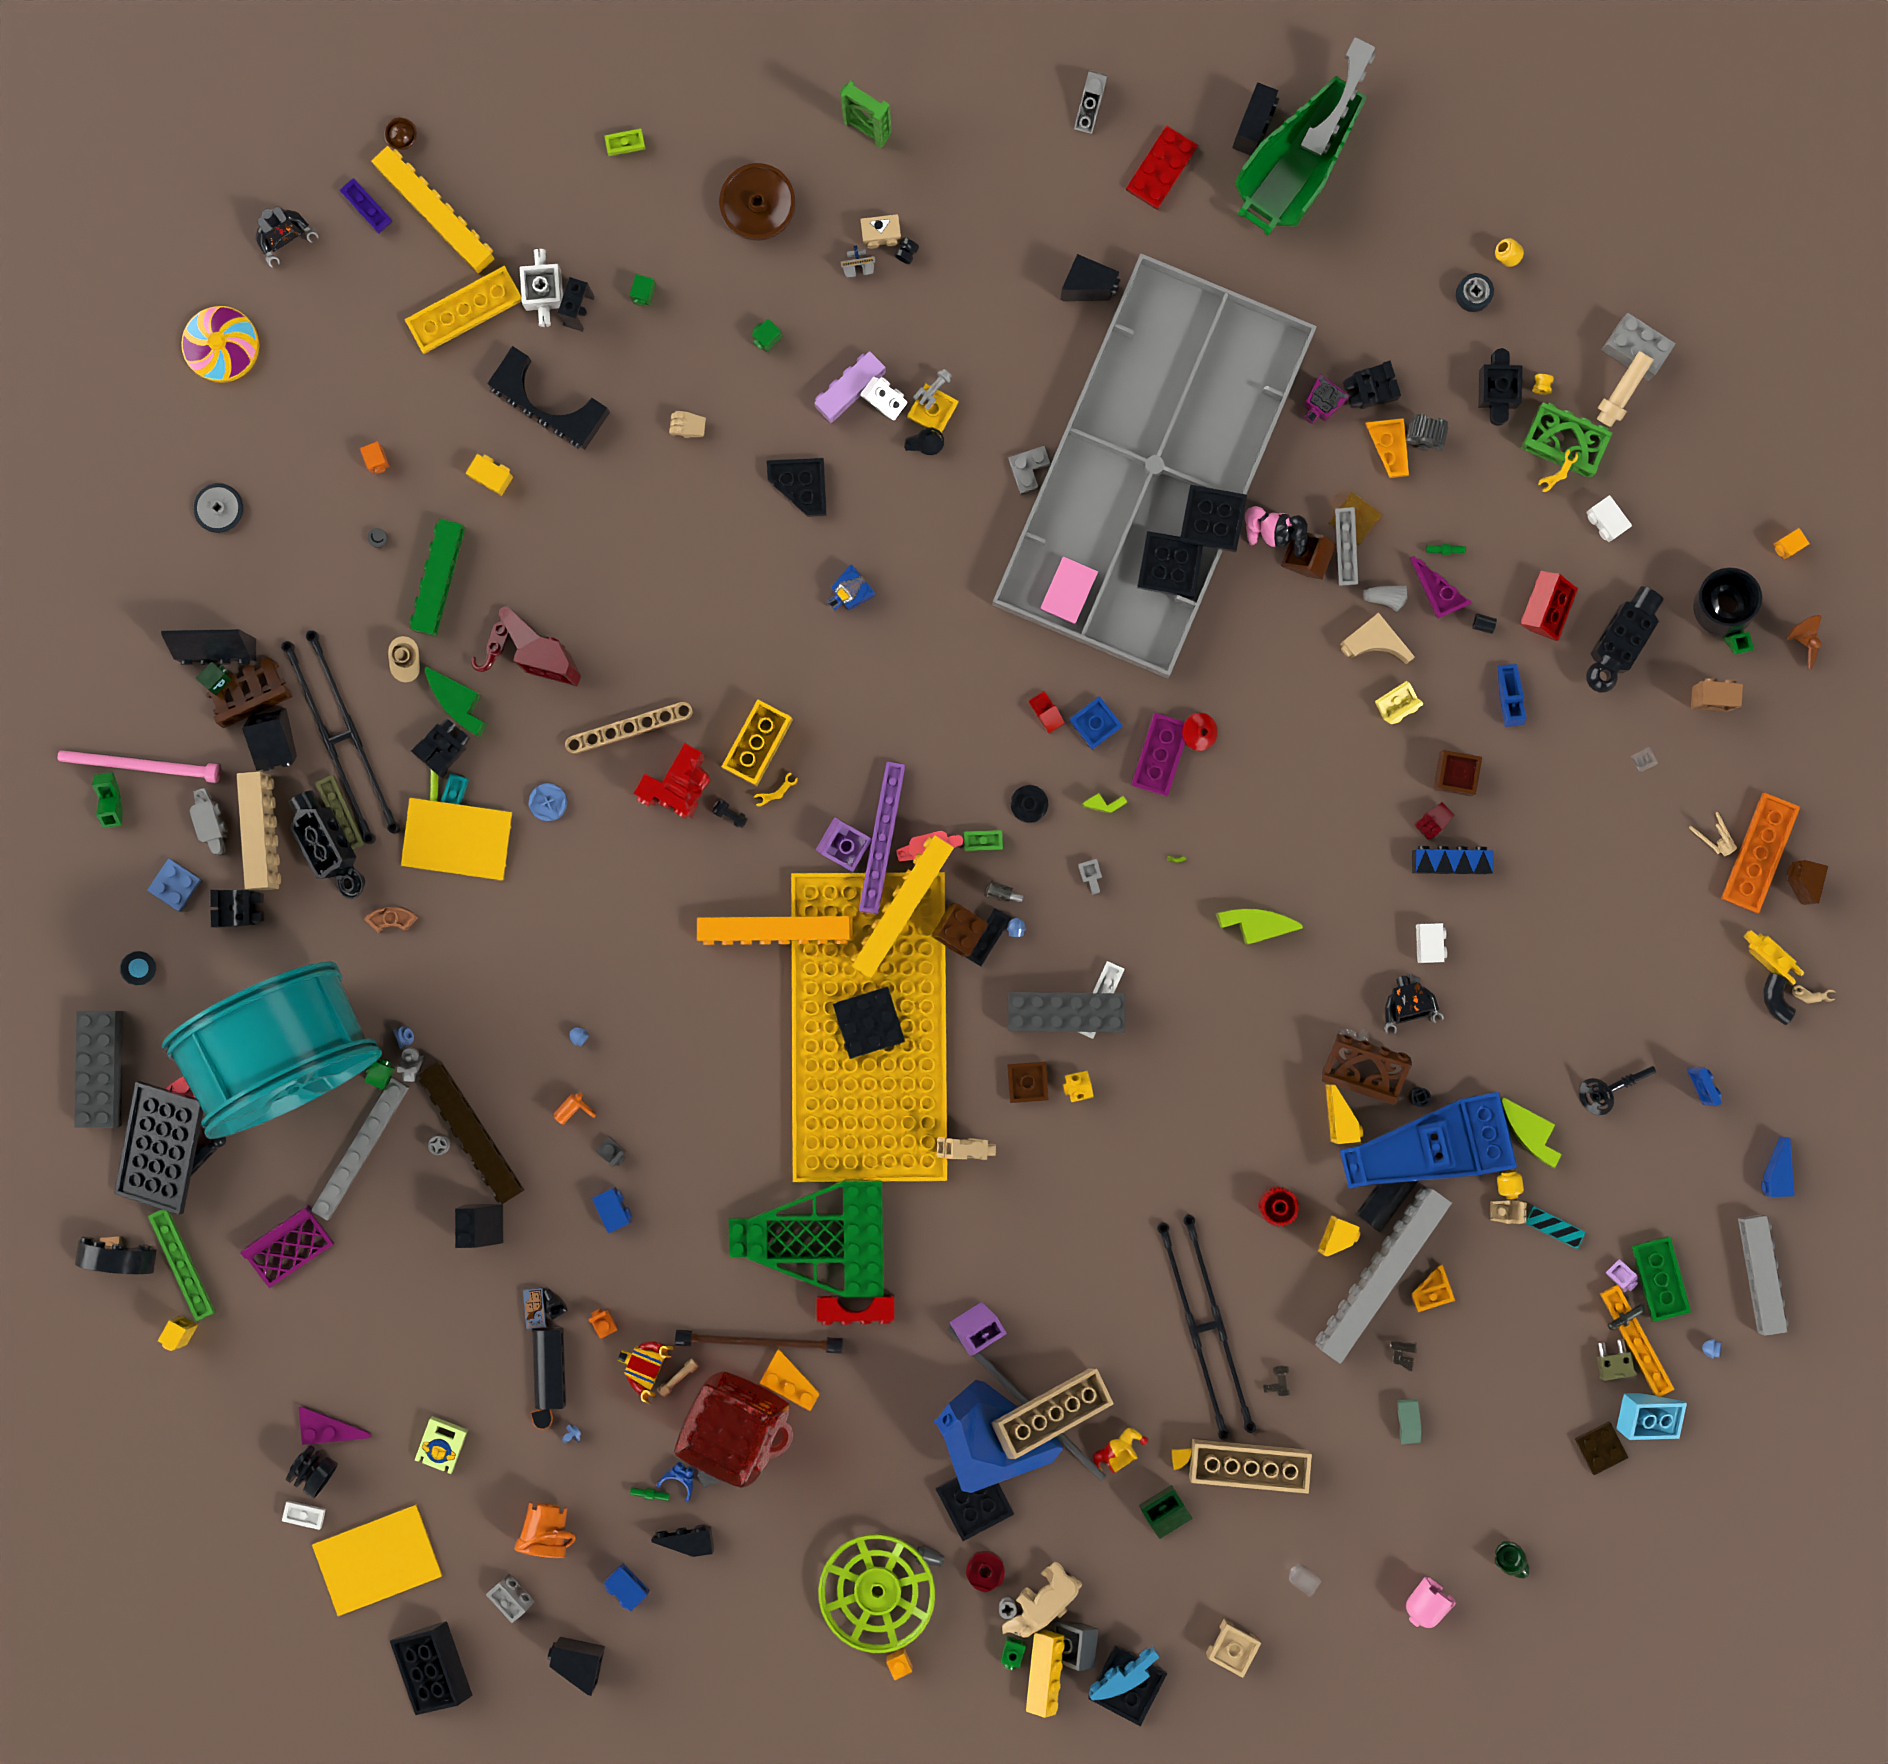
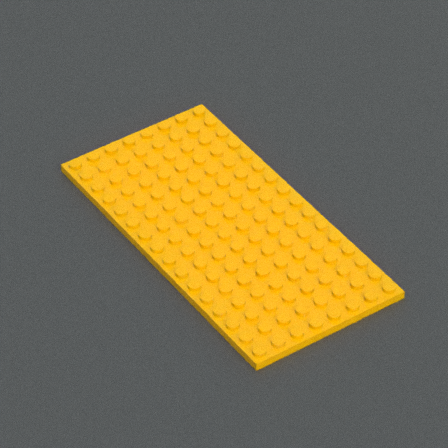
M938 872L872 978L852 967L853 962L851 958L856 950L860 952L864 947L861 943L866 935L871 936L874 931L871 927L876 919L881 920L885 914L882 910L886 903H892L895 898L892 894L897 886L902 887L905 880L902 878L905 873H886L878 915L859 912L866 873H791V917H852V940H847V944H835V940H828V944H816V940H809V944H797V941H792L793 1182H840L844 1179L947 1181V1158L937 1157L938 1137L947 1138L945 945L931 937L945 913V872ZM888 986L905 1042L850 1059L833 1003Z

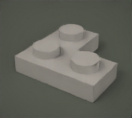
M1045 446L1008 458L1020 495L1038 489L1033 471L1050 465Z

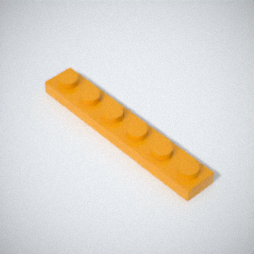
M1615 1285L1600 1293L1613 1320L1619 1318V1313L1623 1312L1625 1314L1632 1310L1619 1285ZM1636 1317L1628 1321V1326H1619L1618 1329L1654 1396L1661 1397L1673 1391L1674 1387Z

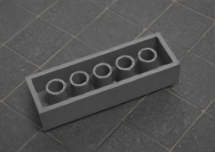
M1009 992L1008 1031L1125 1033V993Z
M76 1011L74 1128H113L121 1126L123 1011Z

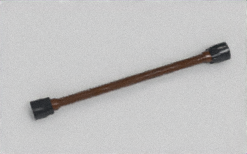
M676 1330L675 1346H691V1343L696 1342L736 1343V1345L751 1344L758 1346L773 1345L778 1347L798 1346V1348H820L826 1350V1353L842 1354L843 1338L827 1337V1340L812 1342V1340L797 1341L792 1339L775 1340L772 1338L701 1336L692 1334V1331Z

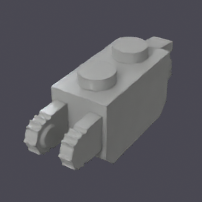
M206 788L193 791L195 805L189 811L198 840L208 843L213 854L222 855L226 851L223 839L227 838L226 833L228 832L225 822H222L221 819L222 809L219 803L212 801Z

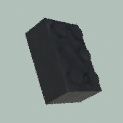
M1257 82L1237 132L1233 149L1248 155L1254 153L1264 140L1280 99L1276 97L1279 90Z

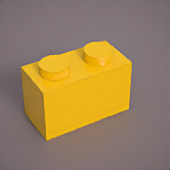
M477 454L466 471V475L502 496L513 479V476L509 473L510 469L502 464L497 466L493 463L494 460L485 454L483 457Z
M182 1315L168 1321L158 1342L162 1343L163 1348L175 1351L188 1344L198 1324Z

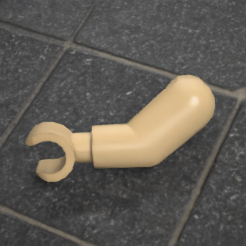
M1796 985L1792 989L1793 996L1808 1004L1821 1002L1822 1000L1826 1002L1835 1000L1827 997V993H1836L1834 990H1827L1825 993H1811L1801 985Z

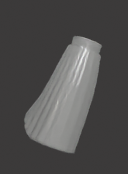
M1380 586L1365 589L1363 592L1364 601L1388 606L1396 612L1403 607L1408 598L1407 586Z

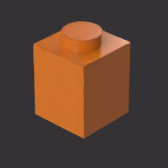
M378 441L360 448L367 469L371 473L379 474L384 472L385 468L390 467L383 447Z

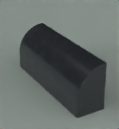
M1418 1181L1377 1184L1355 1214L1378 1232H1381Z
M563 1328L532 1329L535 1408L563 1409L566 1406Z

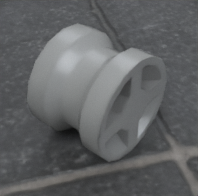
M443 1135L432 1137L428 1143V1149L434 1155L444 1154L450 1148L449 1139Z

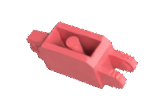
M942 830L913 837L909 842L910 845L896 850L899 862L914 860L918 853L923 854L926 848L923 845L928 837L933 838L934 835L954 848L962 846L964 839L960 835L947 837V833Z

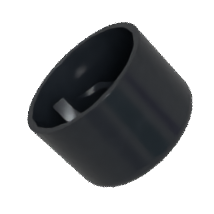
M1738 568L1716 570L1703 581L1694 598L1693 610L1695 618L1702 628L1714 635L1730 636L1737 634L1747 628L1758 613L1762 603V591L1757 580L1744 570ZM1721 595L1732 597L1737 603L1736 612L1727 613L1722 611L1718 605L1717 597Z

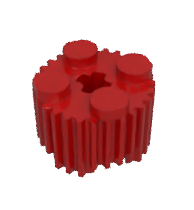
M1273 1186L1272 1188L1270 1187V1190L1266 1189V1193L1263 1192L1264 1195L1260 1196L1261 1199L1258 1202L1259 1213L1262 1214L1261 1217L1273 1226L1283 1227L1284 1224L1286 1226L1288 1223L1292 1224V1221H1295L1294 1218H1297L1299 1213L1297 1212L1299 1210L1297 1207L1299 1205L1297 1197L1293 1192L1284 1187ZM1282 1202V1210H1275V1204Z

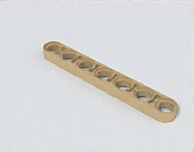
M686 702L673 704L570 736L565 742V747L570 753L578 754L687 720L692 716L693 710ZM681 706L689 708V713L686 716L679 715L678 710ZM667 711L671 714L669 721H661L660 715L662 712ZM645 717L652 719L653 723L650 727L646 728L642 725V720ZM632 723L634 725L633 732L626 733L624 725ZM610 728L616 731V736L612 739L606 737V731ZM596 734L598 737L597 742L593 745L589 744L587 741L588 736ZM572 740H578L579 748L571 750L569 743Z

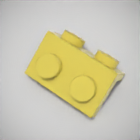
M1408 681L1375 701L1383 719L1390 724L1399 723L1403 717L1416 712L1423 705V702L1417 698Z

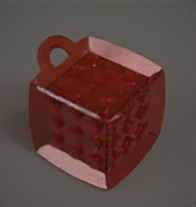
M728 1372L713 1374L702 1386L687 1414L674 1449V1454L701 1472L739 1488L749 1486L756 1481L770 1458L782 1455L790 1447L793 1440V1429L786 1422L790 1411V1404L760 1385ZM780 1430L783 1433L781 1443L771 1447L777 1431Z

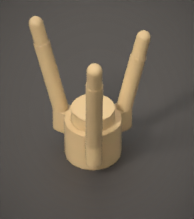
M1719 812L1715 813L1719 824H1716V828L1722 837L1716 842L1718 846L1694 827L1689 826V829L1712 847L1717 854L1722 853L1724 856H1727L1737 849Z

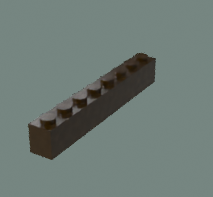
M442 1061L435 1063L418 1074L420 1077L419 1083L424 1089H428L431 1094L429 1096L430 1100L435 1106H439L441 1117L445 1122H449L452 1134L456 1138L459 1137L462 1142L461 1148L466 1154L469 1153L473 1159L471 1160L472 1165L476 1170L481 1171L483 1182L486 1186L490 1185L492 1188L494 1199L498 1203L504 1204L523 1192V1186Z

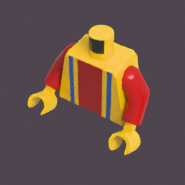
M651 1341L636 1346L632 1354L621 1350L617 1360L627 1364L624 1374L627 1375L628 1382L645 1403H651L648 1400L649 1395L655 1397V1393L648 1391V1389L651 1390L653 1388L664 1359L671 1358L667 1350H673L672 1346H665L656 1341Z

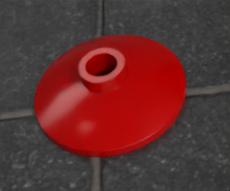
M1195 713L1189 716L1182 728L1184 742L1189 748L1196 751H1204L1210 748L1217 738V726L1213 718L1206 713Z

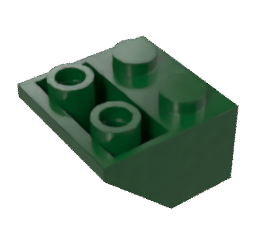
M1170 1485L1139 1505L1159 1539L1193 1519L1173 1485Z

